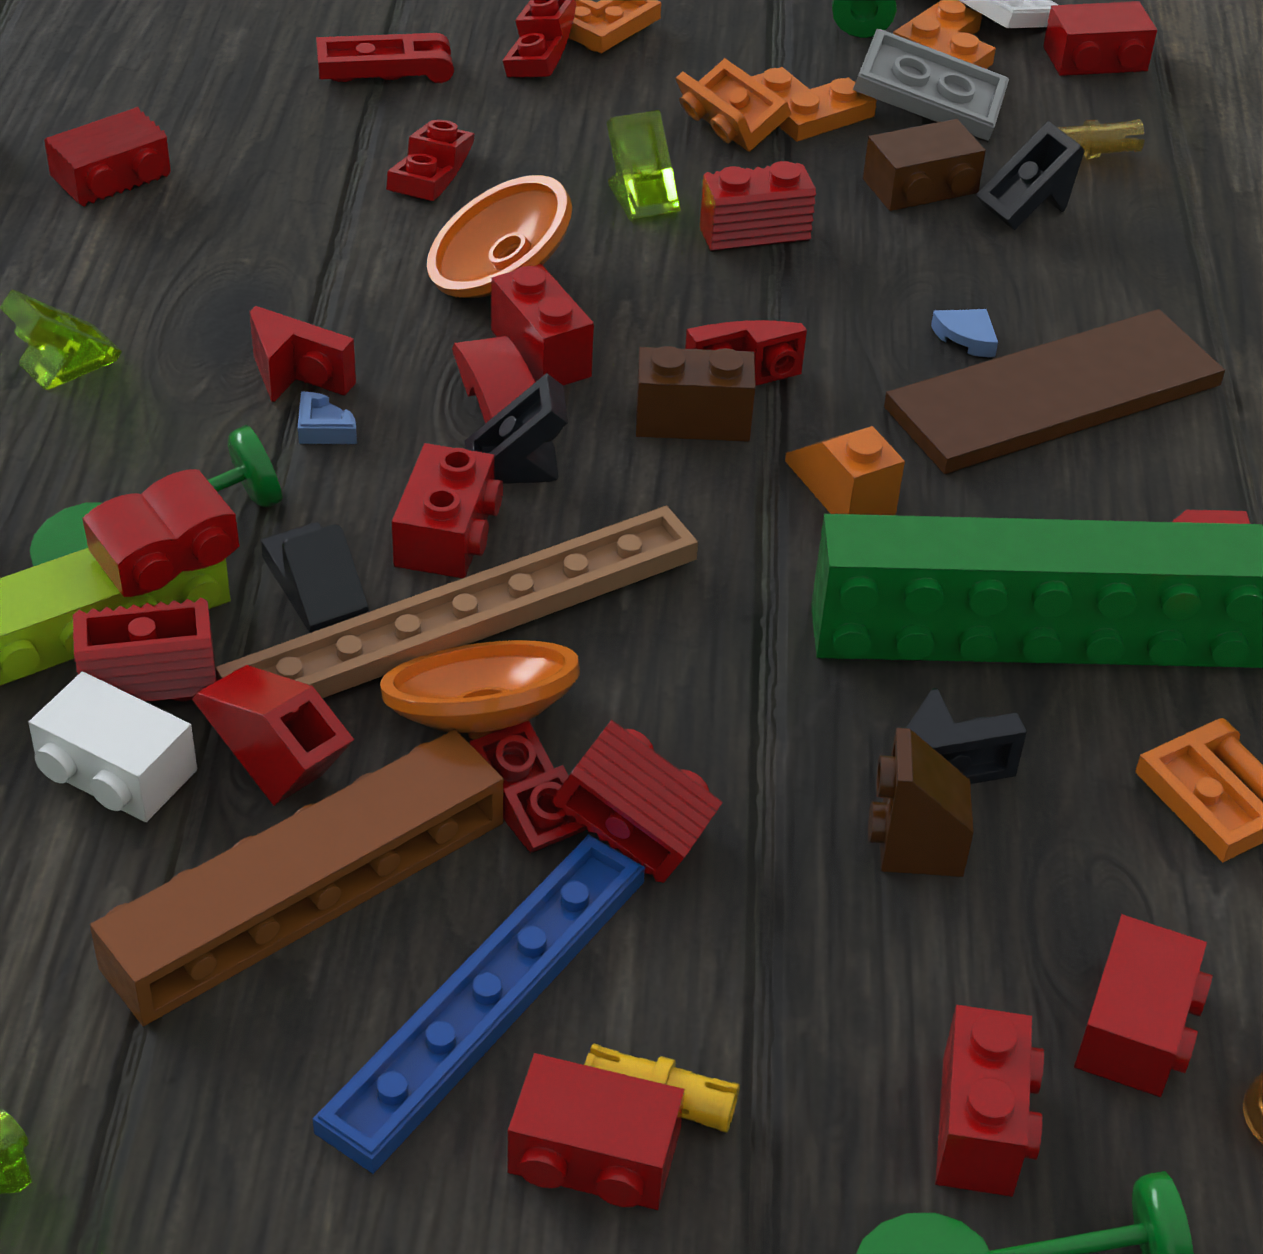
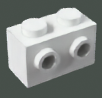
M83 671L28 721L35 752V762L48 778L57 783L67 782L94 796L104 807L113 811L122 810L146 823L197 771L190 723Z

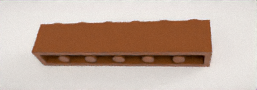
M456 729L431 742L422 743L398 760L373 773H366L360 776L351 785L315 804H309L300 808L293 816L255 836H249L240 840L231 849L193 869H187L178 873L164 885L130 903L116 906L104 917L90 923L98 968L144 1027L502 825L504 778Z

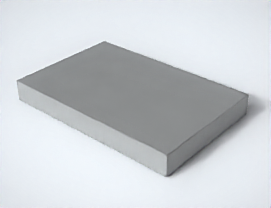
M876 29L853 90L936 122L958 119L973 136L989 141L998 118L1009 78L882 29Z

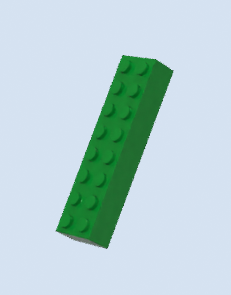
M824 514L811 604L816 658L1263 668V524Z

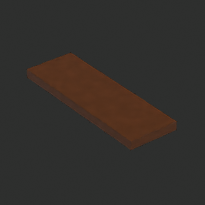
M1157 309L887 391L884 408L944 474L1220 386L1225 369L1166 314Z

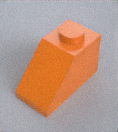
M873 426L786 453L785 462L830 514L896 515L905 460Z

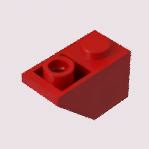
M249 665L241 667L202 689L192 698L273 806L321 777L354 741V738L312 685Z

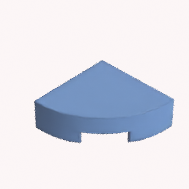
M987 309L935 310L933 312L931 327L942 341L947 343L949 338L958 344L968 347L967 353L972 356L990 358L996 356L998 340Z
M301 391L298 419L299 444H357L356 421L353 414L347 409L343 411L341 408L329 403V397L326 395Z

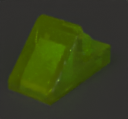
M660 110L611 117L606 123L617 173L608 179V184L628 219L636 220L681 211Z
M11 289L0 306V309L17 325L14 333L29 344L20 358V366L44 389L57 387L117 361L122 353L95 325Z

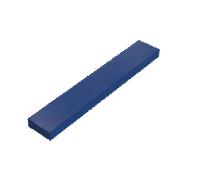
M588 834L313 1118L314 1134L374 1174L644 883L645 867Z

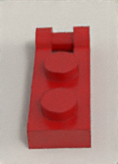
M440 33L316 37L319 80L332 79L338 82H347L355 78L370 77L395 80L402 76L426 75L435 83H443L448 81L454 73L449 40Z

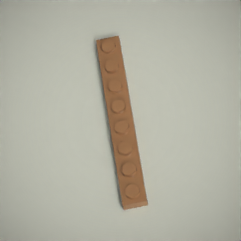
M666 505L215 667L217 681L241 667L249 665L312 685L320 696L325 698L382 677L396 666L416 657L471 644L697 560L698 541Z

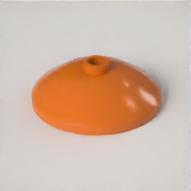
M543 175L519 177L485 191L461 208L445 224L435 238L427 258L429 277L436 287L447 295L479 298L491 295V277L514 271L522 266H536L540 263L544 265L559 247L567 232L572 214V202L569 194L559 181Z
M494 641L452 647L416 657L387 672L380 682L382 699L387 706L407 719L439 731L450 732L456 729L459 733H468L471 739H478L501 729L526 722L563 697L580 675L579 658L568 647L541 641Z

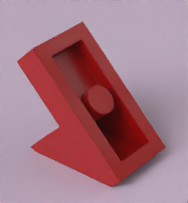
M255 306L250 311L253 354L272 402L276 401L296 379L344 396L356 384L354 338Z

